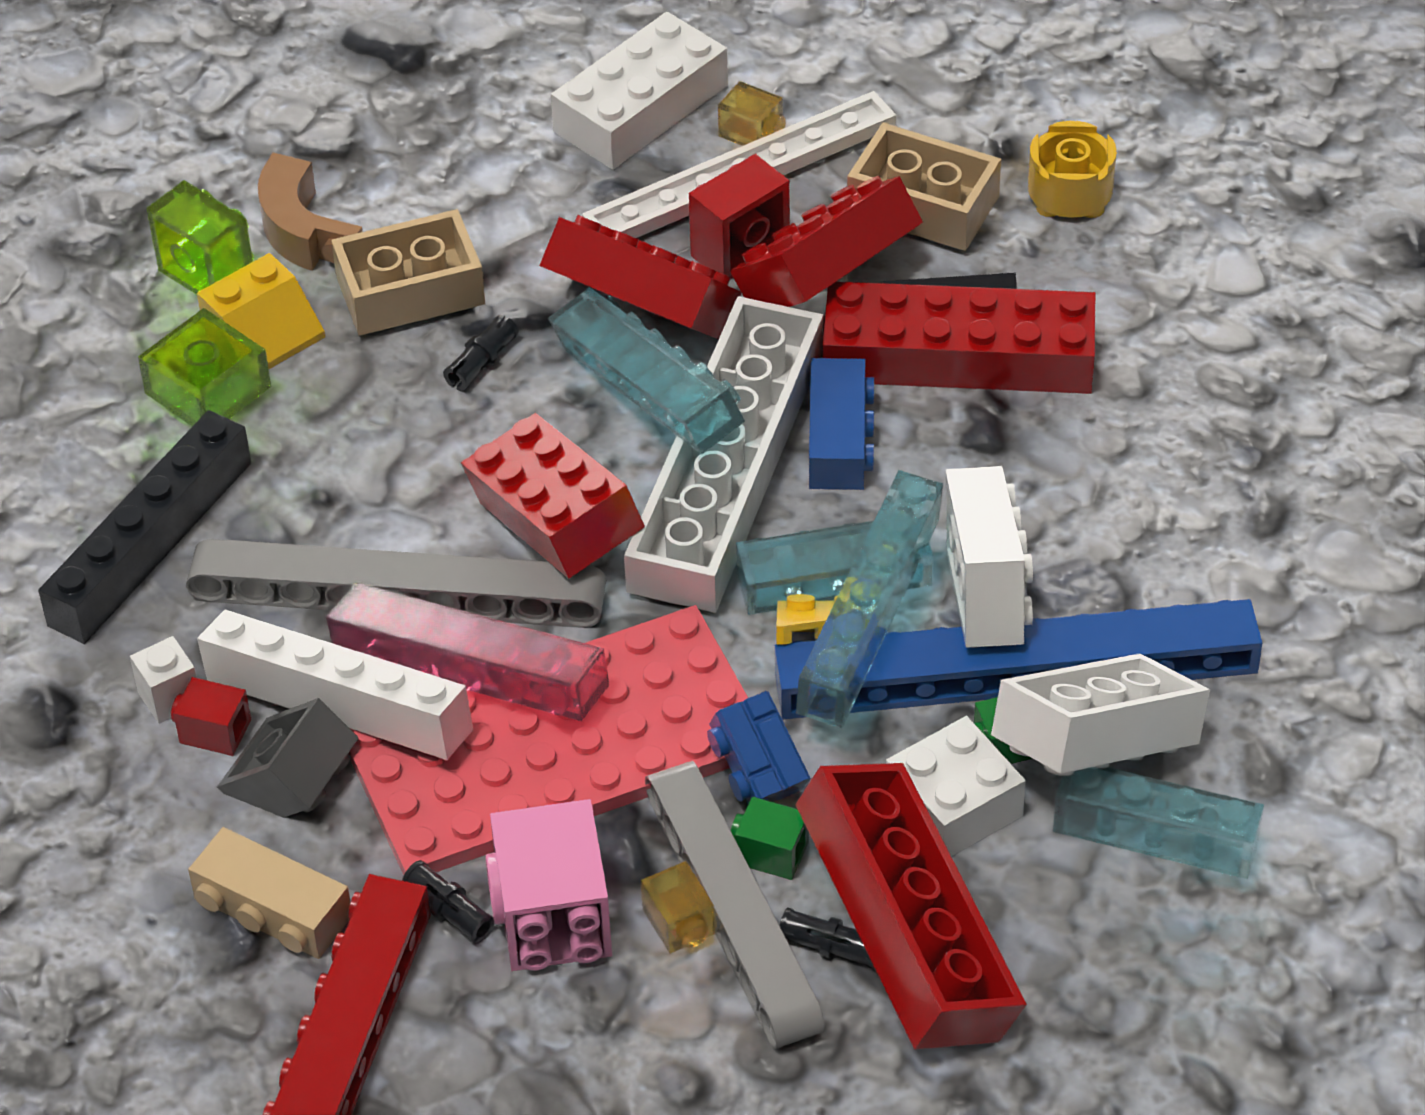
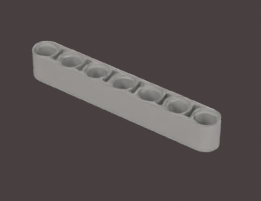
M689 761L645 776V784L651 783V788L647 789L651 806L771 1046L777 1049L824 1032L825 1024L819 1003L695 762Z

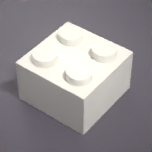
M967 715L886 759V763H904L951 857L1023 817L1026 780Z

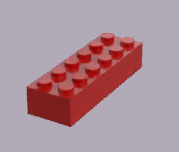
M835 282L827 289L823 358L865 359V377H874L875 385L1092 394L1095 359L1096 292Z
M904 763L820 766L795 805L914 1050L1000 1042L1027 1003Z

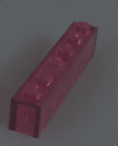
M357 582L326 616L332 644L465 685L468 691L578 721L584 719L609 686L604 648Z

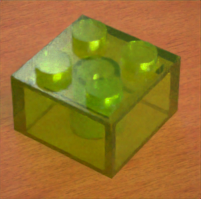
M183 180L146 208L158 271L197 295V292L253 262L254 256L251 251L248 233L249 225L246 217L239 210L231 209L216 200L208 191L200 190Z
M205 308L201 309L138 356L145 394L190 426H193L207 410L230 419L272 387L266 350Z

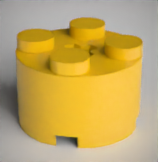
M1061 121L1048 126V132L1040 137L1037 134L1032 139L1029 157L1028 192L1036 204V210L1040 215L1045 217L1085 216L1087 218H1097L1104 213L1105 206L1113 195L1117 153L1115 142L1108 134L1106 139L1097 133L1096 126L1087 122Z

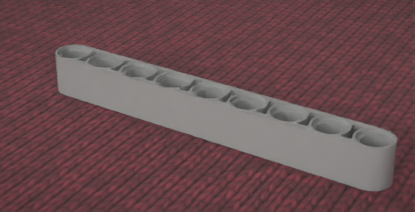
M207 539L199 542L195 547L186 588L193 597L207 602L583 628L593 626L600 621L607 579L600 569L591 565L568 579L552 564L545 561Z

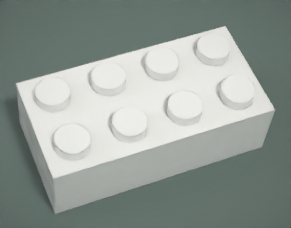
M667 11L550 94L553 132L614 170L728 86L727 47Z
M1002 466L946 469V553L965 646L967 648L1024 644V625H1032L1033 622L1031 596H1027L1026 584L1033 582V565L1031 554H1027L1026 532L1021 530L1020 508L1016 507L1014 484H1006Z
M1142 654L1003 679L1000 683L991 735L1010 745L1009 748L1012 752L1029 756L1044 764L1046 771L1056 775L1068 776L1072 775L1076 770L1090 767L1105 768L1109 766V763L1122 760H1141L1145 755L1159 752L1174 753L1177 752L1178 748L1199 744L1210 689Z

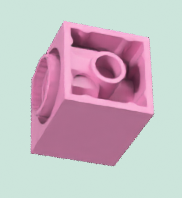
M591 799L490 813L494 853L485 856L494 923L497 925L504 924L511 971L524 969L541 970L551 965L572 962L589 963L599 958L612 957L608 894Z

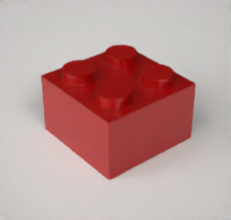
M755 153L689 192L691 257L700 264L733 279L730 270L744 262L742 254L745 251L761 243H765L768 246L774 242L771 235L790 224V180Z

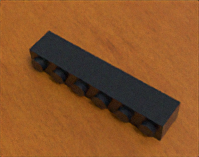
M207 410L38 589L47 627L82 644H85L251 465L245 426L213 411Z

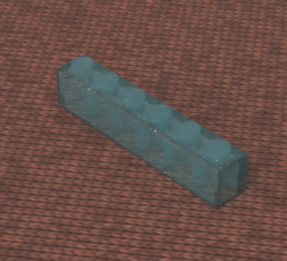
M589 287L548 318L565 351L700 454L706 452L745 422L737 406L741 401L740 396L727 380L723 379L719 382L702 362L693 363L679 345L671 347L657 329L652 328L649 331L633 312L630 311L628 314L623 312L611 296L608 295L604 298Z
M898 470L799 676L796 714L843 728L939 522L943 483Z

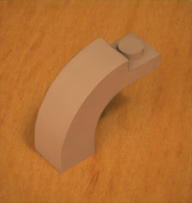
M272 153L263 167L258 181V197L262 223L269 243L281 256L302 268L313 271L320 259L334 263L331 240L363 232L362 226L322 217L308 211L306 208L316 194L312 162Z

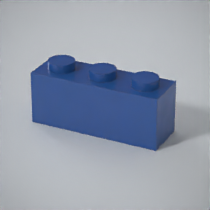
M811 358L809 489L864 490V471H873L874 444H865V437L874 438V410H865V404H874V377H865V359Z

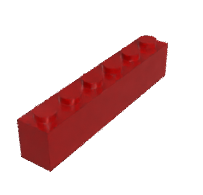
M369 874L362 892L356 891L349 906V923L345 933L339 932L335 937L331 954L333 962L328 974L322 973L318 978L314 994L315 1005L311 1015H304L301 1019L297 1032V1049L293 1058L287 1057L285 1059L279 1076L280 1090L275 1101H268L263 1115H352L431 916L427 886Z

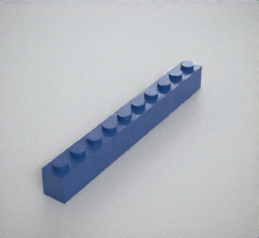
M1251 599L1222 600L1213 603L1178 604L1170 607L1140 610L1127 609L1119 612L1078 614L1076 616L1057 618H1033L1032 625H1024V644L966 648L962 627H939L932 630L889 632L880 635L845 636L838 639L774 645L775 680L781 718L784 720L987 700L998 697L1000 683L1003 679L1134 654H1142L1191 680L1258 674L1262 639Z

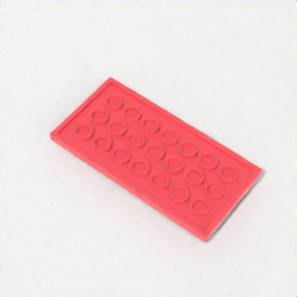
M697 605L462 684L466 686L473 731L448 760L354 729L351 730L359 738L348 754L351 756V763L403 875L413 863L419 860L427 863L433 871L439 872L494 852L490 813L591 799L593 815L597 816L648 798L647 789L651 788V783L645 784V776L689 761L695 762L703 778L730 769L725 756L719 758L713 752L708 740L707 731L711 729L709 723L716 712L737 702H742L748 696Z

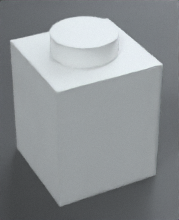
M173 636L130 655L137 692L158 724L171 718V709L176 696L184 693L192 677L197 678L193 664Z

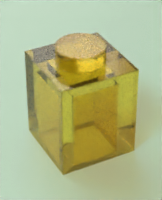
M739 81L718 104V136L741 146L785 128L786 118L783 116V97Z
M686 861L641 880L642 909L669 954L684 947H695L705 941L707 937L715 934L714 904Z

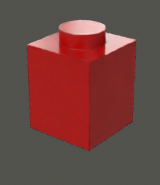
M195 677L191 678L184 693L176 696L171 709V720L175 722L180 744L234 756L252 720L245 689Z

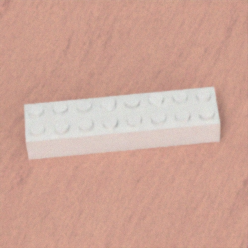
M737 297L642 513L641 519L645 527L632 536L625 552L626 593L687 607L697 605L700 610L717 612L811 383V358H821L823 354V314Z

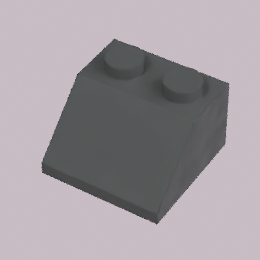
M319 698L267 717L217 788L225 795L280 817H286L301 811L308 813L316 808L324 799L326 791L323 788L330 778L339 774L347 766L351 759L348 753L359 737Z

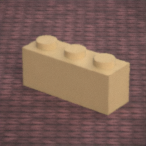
M225 827L220 829L188 868L194 899L202 907L212 912L219 910L237 919L243 927L252 932L262 931L278 939L282 945L293 952L300 953L303 951L320 959L334 941L336 935L341 932L349 921L350 895L348 886Z

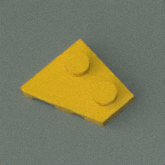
M807 594L790 595L787 597V601H777L776 644H791L792 632H814V638L818 640L834 638L840 635L873 632L872 601H863L862 596L854 594L835 596L834 601H815L814 596Z

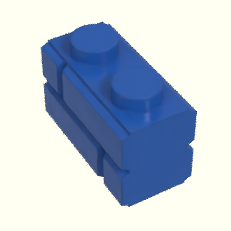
M769 691L761 692L742 702L725 707L714 714L709 723L711 729L707 731L708 740L715 755L719 758L725 756L732 771L728 775L729 784L738 801L746 800L747 804H749L751 798L756 797L775 802L804 789L811 778Z

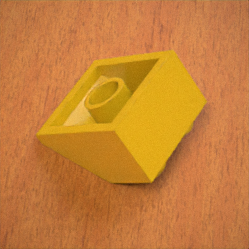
M270 252L197 292L203 330L252 378L325 338V331L296 277Z

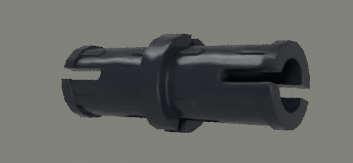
M497 315L479 336H473L465 343V350L443 371L446 382L452 388L461 380L457 385V390L464 391L484 368L490 369L497 362L498 359L496 357L502 349L518 336V327L512 319L508 318L501 326L500 324L505 320V315Z
M422 860L416 861L406 870L402 881L427 886L430 912L438 920H448L474 943L483 941L491 933L495 925L493 916L483 911L466 897V890L457 882L449 883ZM439 892L442 896H444L455 906H457L459 908V911H457L452 905H450L444 899H442L437 893Z
M789 907L784 911L779 926L787 940L817 949L820 956L829 959L836 955L875 968L857 930L844 926L842 919L831 917L828 921L794 911V909ZM815 930L850 941L851 945L820 937L811 932Z

